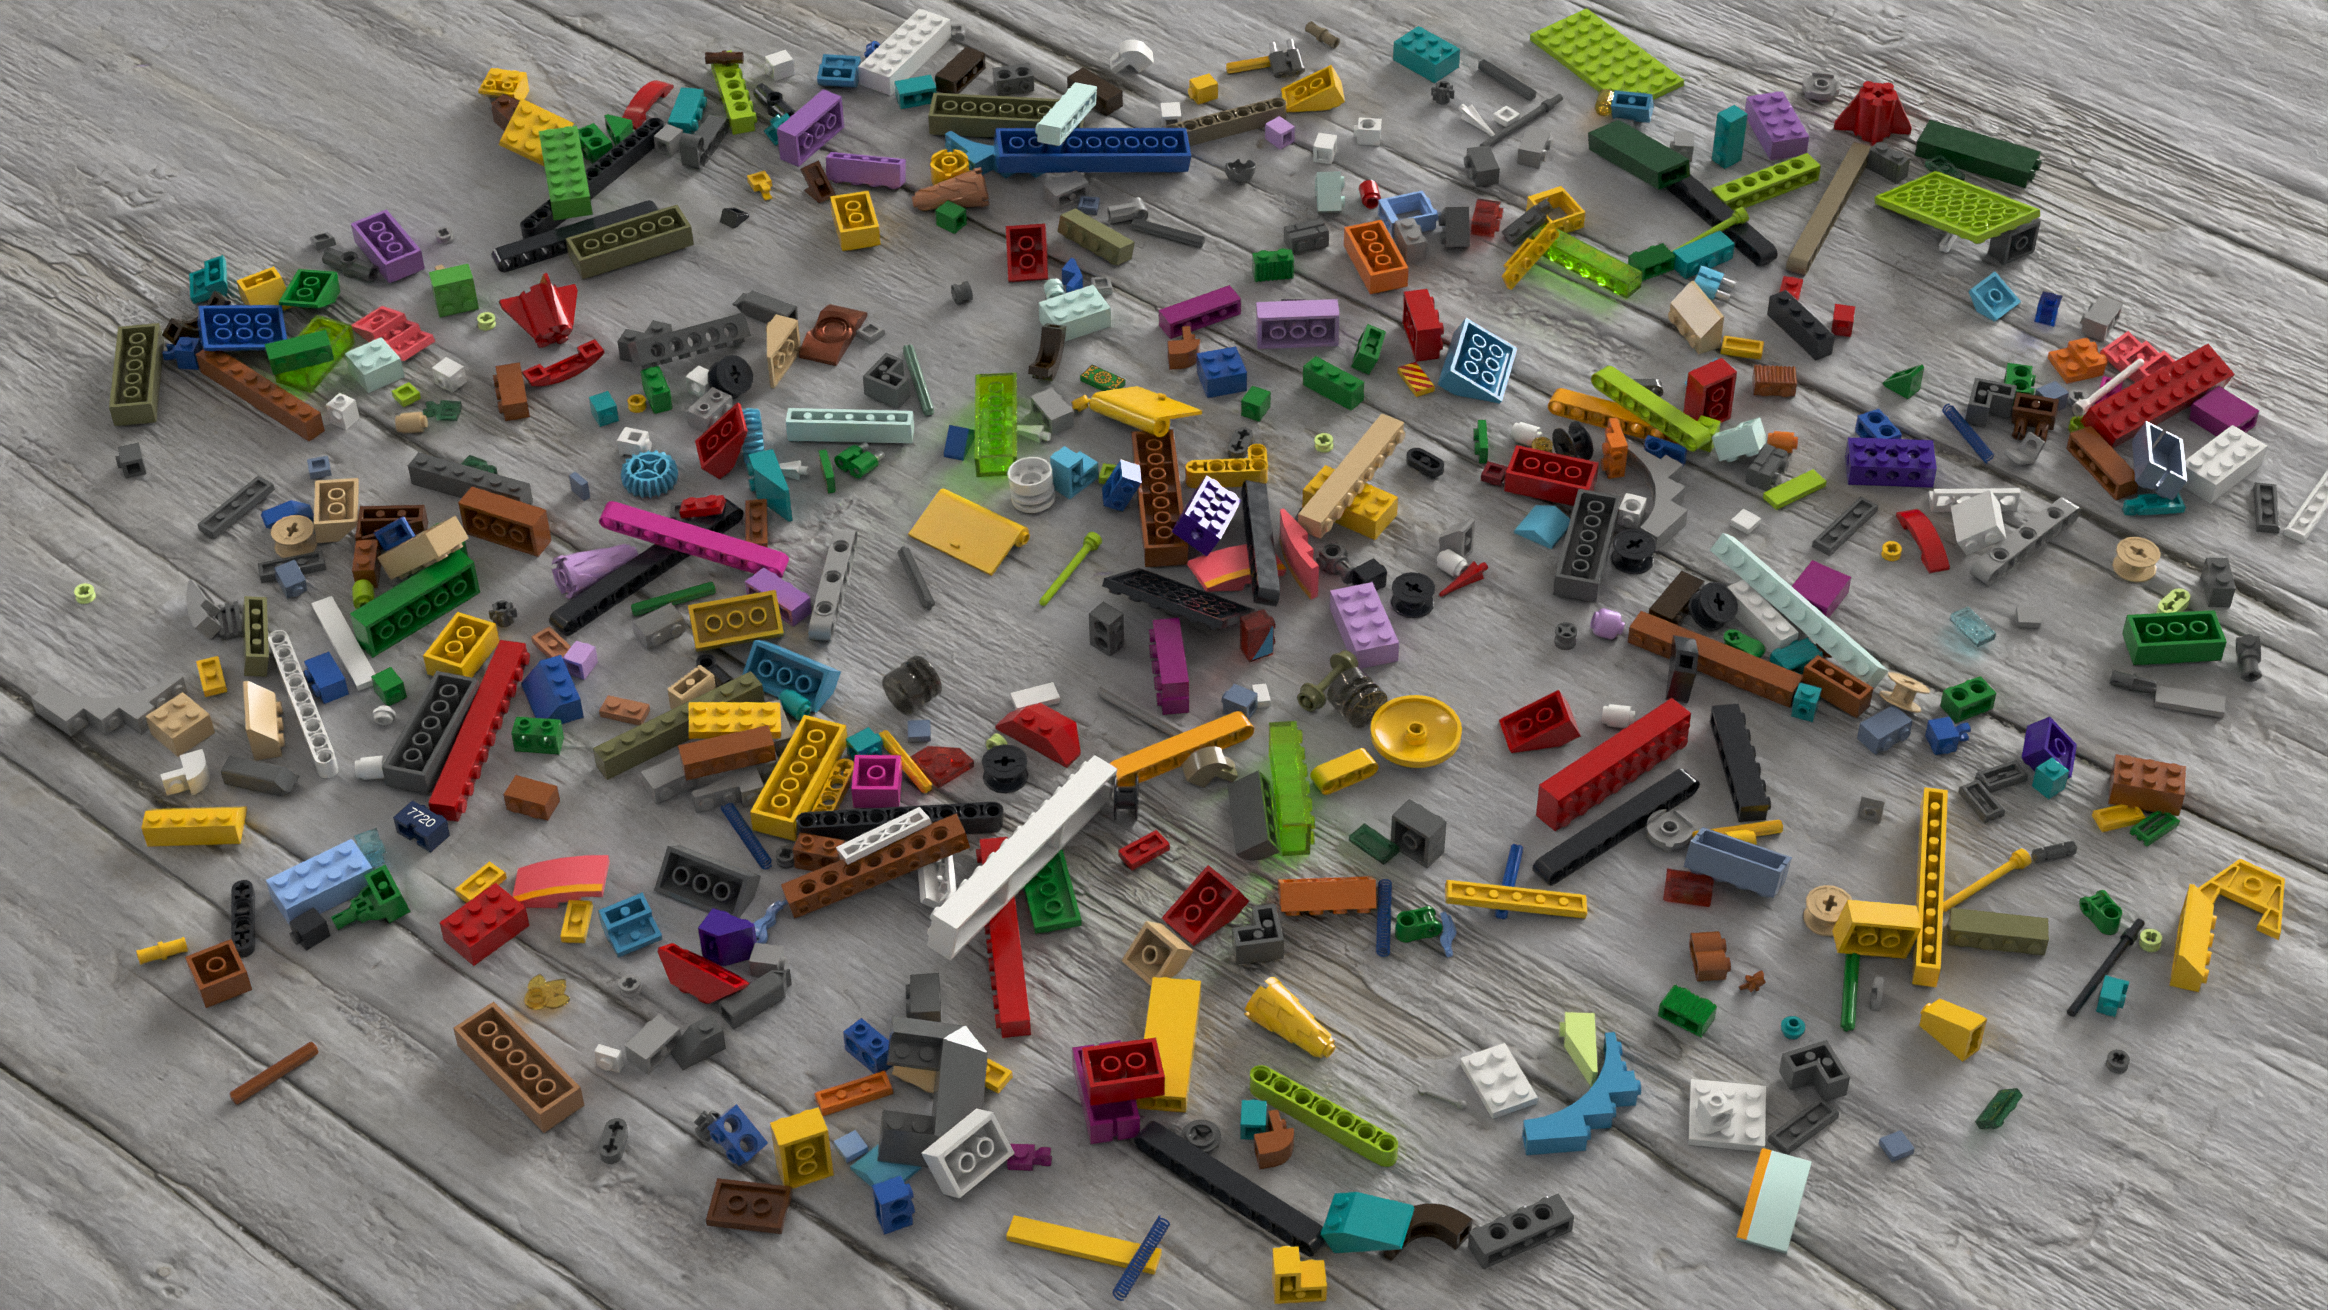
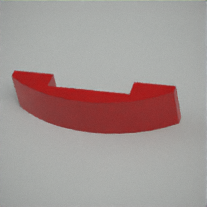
M658 80L647 83L632 98L622 118L632 120L633 129L636 130L646 120V112L659 97L665 98L674 88V85Z
M594 339L578 346V353L546 368L541 364L535 365L522 371V374L531 386H547L560 383L591 367L605 352Z
M1918 509L1896 512V517L1904 530L1908 529L1921 550V560L1929 574L1949 570L1950 565L1942 541L1927 516Z

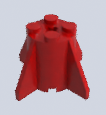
M1871 81L1864 82L1859 93L1834 122V130L1853 131L1856 136L1857 134L1862 136L1861 140L1870 142V146H1874L1877 142H1882L1885 137L1888 136L1889 138L1891 134L1911 135L1912 130L1894 85L1889 82L1884 84Z
M544 273L540 283L531 286V291L525 294V291H523L519 296L499 300L501 309L533 337L539 348H544L555 342L562 344L568 341V335L573 331L578 293L575 284L557 287L555 284L552 286L548 273Z

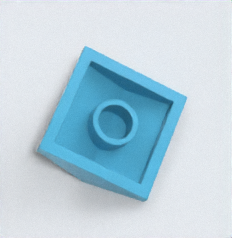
M1993 272L1968 291L1976 311L1994 322L2021 302L1996 272Z
M1536 505L1514 530V533L1549 549H1553L1567 532L1570 518L1556 506Z
M879 1144L850 1166V1169L870 1187L900 1175L903 1181L906 1182L922 1169V1167L877 1161Z

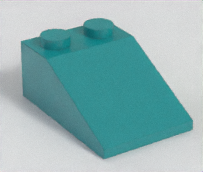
M770 449L748 454L749 463L746 464L748 475L751 476V479H748L750 491L755 492L757 499H767V507L788 522L793 521L789 488L774 450Z
M1360 1192L1335 1193L1321 1235L1333 1253L1402 1249L1415 1208L1411 1204Z

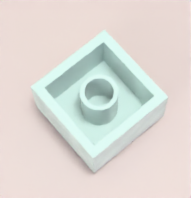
M382 337L345 353L349 372L367 393L405 377L401 358Z

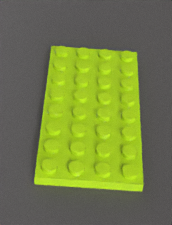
M1587 8L1530 34V41L1611 102L1615 90L1652 94L1653 100L1684 86L1683 78Z
M1938 171L1929 173L1874 197L1875 204L1885 209H1890L1898 214L1921 221V223L1934 226V228L1957 235L1962 239L1970 240L1975 244L1984 243L1989 238L1998 237L2003 232L2014 230L2017 226L2030 223L2032 220L2040 217V209Z

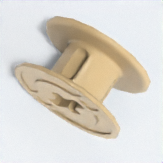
M290 515L278 520L271 529L272 539L276 541L274 547L276 554L281 558L314 552L318 543L316 536L313 534V522L301 515Z
M2128 537L2118 543L2116 549L2117 556L2112 564L2116 574L2131 582L2151 580L2156 574L2157 568L2155 564L2160 559L2161 553L2159 548L2153 542L2141 537Z
M1889 672L1888 677L1896 685L1892 692L1880 691L1879 695L1887 702L1899 708L1915 713L1921 712V708L1913 700L1917 692L1929 694L1930 690L1922 683L1908 676Z
M1823 885L1814 888L1806 897L1807 907L1803 912V920L1806 926L1818 935L1834 937L1832 930L1847 900H1852L1851 896L1836 886Z

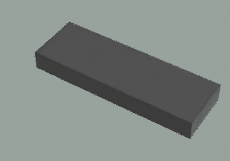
M2255 482L2253 492L2256 531L2278 534L2280 522L2277 485Z
M320 550L258 563L261 583L275 581L274 568L292 560L296 561L303 575L326 570L323 551Z
M1821 1097L1768 1136V1142L1781 1153L1789 1155L1838 1119L1839 1112Z

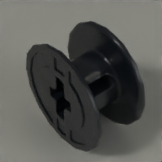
M728 355L710 367L707 381L710 389L713 387L731 395L732 399H736L740 394L746 393L751 388L753 372L746 360L740 356Z
M1571 422L1568 433L1562 428H1556L1553 431L1552 442L1556 454L1575 458L1578 455L1584 460L1592 458L1594 451L1590 434L1580 422Z
M1627 529L1619 532L1614 537V551L1611 560L1616 569L1632 575L1645 573L1653 567V553L1656 549V542L1650 534L1638 529Z
M1409 572L1396 577L1393 581L1392 591L1394 595L1391 599V605L1397 614L1406 618H1420L1432 611L1434 608L1432 596L1435 593V585L1428 576Z
M1709 582L1703 586L1701 591H1697L1691 596L1689 611L1695 623L1701 628L1716 631L1723 627L1725 622L1735 618L1738 604L1736 597L1728 587L1718 582Z
M1003 744L989 749L982 759L984 784L990 790L997 793L1007 794L1021 789L1028 780L1026 768L1028 760L1026 754L1014 745Z
M1115 775L1114 821L1117 820V809H1134L1135 820L1138 821L1139 777L1138 775L1136 776L1135 787L1118 786V777Z

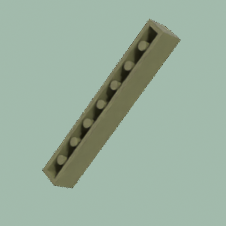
M750 671L594 747L596 767L609 780L690 740L689 702L765 703L762 683Z

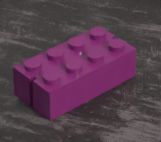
M1179 618L1153 620V629H1149L1150 643L1153 642V645H1149L1150 658H1154V661H1151L1152 674H1157V677H1154V689L1159 691V693H1156L1157 706H1161L1162 715L1189 713V678Z
M1121 1040L1099 1043V1045L1119 1043ZM1094 1044L1072 1047V1067L1090 1144L1113 1141L1115 1136H1117L1118 1140L1134 1138L1140 1132V1116L1136 1100L1090 1106L1082 1068V1048L1094 1046Z

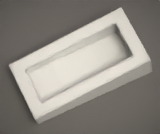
M1252 685L1253 691L1258 693V708L1270 707L1271 700L1267 685Z

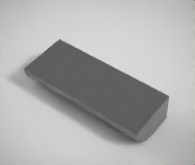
M1258 770L1228 784L1236 855L1245 860L1255 861L1279 853L1280 848L1270 781Z

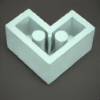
M1341 171L1316 173L1315 196H1317V213H1341L1342 208H1345V196H1341V190H1343L1345 182L1344 176H1341Z
M1759 417L1741 422L1735 428L1718 432L1712 437L1719 461L1726 460L1727 462H1732L1739 459L1738 456L1746 454L1749 457L1758 454V450H1761L1767 442V437Z

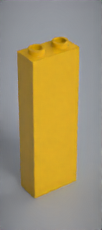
M1167 977L1152 978L1144 1039L1156 1037L1165 1074V1095L1136 1099L1138 1109L1186 1113L1201 1000V981Z

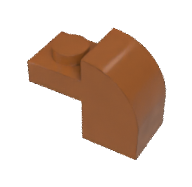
M1182 326V340L1167 341L1169 370L1185 369L1197 363L1196 353H1200V339H1195V334H1191L1190 326Z
M1278 1109L1268 1111L1269 1132L1254 1134V1152L1259 1170L1282 1165L1289 1160L1293 1153L1294 1128L1287 1129L1286 1121L1280 1118Z

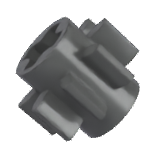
M1439 81L1436 83V87L1431 88L1432 100H1435L1440 105L1448 104L1450 98L1454 99L1455 90H1453V85H1450L1447 81Z
M500 600L492 604L493 610L489 611V617L493 620V623H496L499 627H508L514 623L513 618L517 617L516 608H513L512 602Z
M704 1110L694 1121L697 1125L695 1128L696 1134L702 1140L710 1141V1131L707 1127L721 1115L714 1110H711L709 1114Z

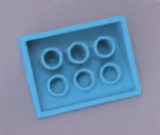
M1465 318L1453 333L1437 385L1457 396L1500 404L1503 400L1517 348Z

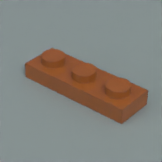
M767 499L745 500L746 541L768 548Z

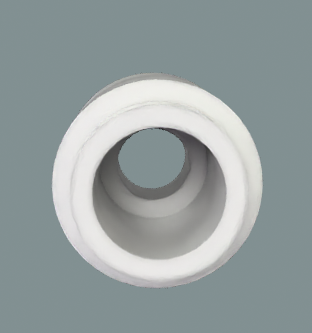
M1516 422L1512 427L1510 437L1517 443L1535 448L1537 444H1541L1543 433L1540 427L1524 422Z
M1450 549L1441 551L1437 556V567L1453 578L1459 577L1470 566L1466 559Z
M1614 704L1603 706L1602 724H1607V727L1626 728L1635 722L1636 712L1632 711L1631 706Z
M383 755L371 756L356 760L355 774L357 779L371 780L384 778L382 766L386 761Z

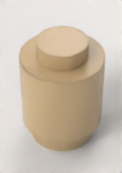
M422 412L401 413L395 417V426L397 432H402L403 434L424 432V428L428 426L426 415H423Z

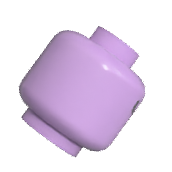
M1602 608L1598 612H1594L1590 628L1593 629V633L1596 636L1612 640L1617 634H1622L1625 622H1622L1619 612Z

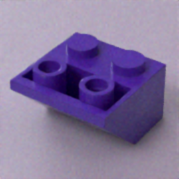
M712 908L698 927L701 951L704 958L723 967L750 960L757 940L755 926L749 920L740 919L726 911Z

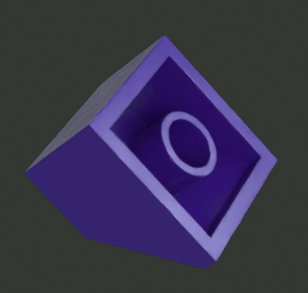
M2049 716L2027 725L2021 758L2035 772L2036 767L2053 757L2069 770L2067 778L2069 779L2072 777L2077 744Z

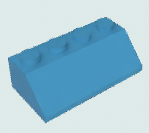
M754 640L742 675L751 671L762 683L763 691L779 697L785 689L796 691L811 702V711L817 713L834 693L841 671L770 642Z

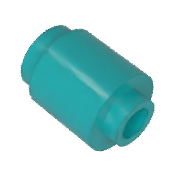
M785 689L778 697L783 710L797 720H801L804 715L808 716L811 712V702L794 690Z

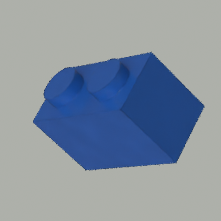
M329 651L304 661L306 668L303 671L307 683H312L311 688L315 697H320L323 704L349 695L346 680Z

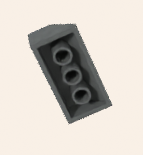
M681 845L667 846L654 891L709 912L714 908L719 911H726L730 915L740 918L754 899L761 876Z

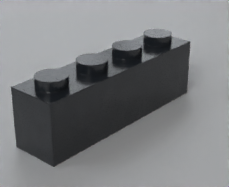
M1787 290L1769 297L1767 315L1815 361L1832 354L1835 335Z

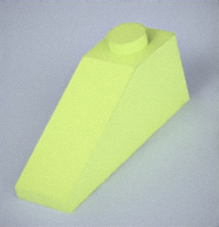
M1565 1012L1564 1022L1559 1023V1037H1564L1565 1049L1592 1087L1597 1080L1598 1074L1595 1013Z

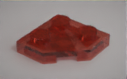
M927 746L910 756L929 781L938 789L974 767V760L961 748Z

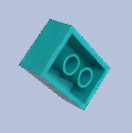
M1417 26L1394 41L1393 60L1429 81L1436 83L1459 68L1460 48Z

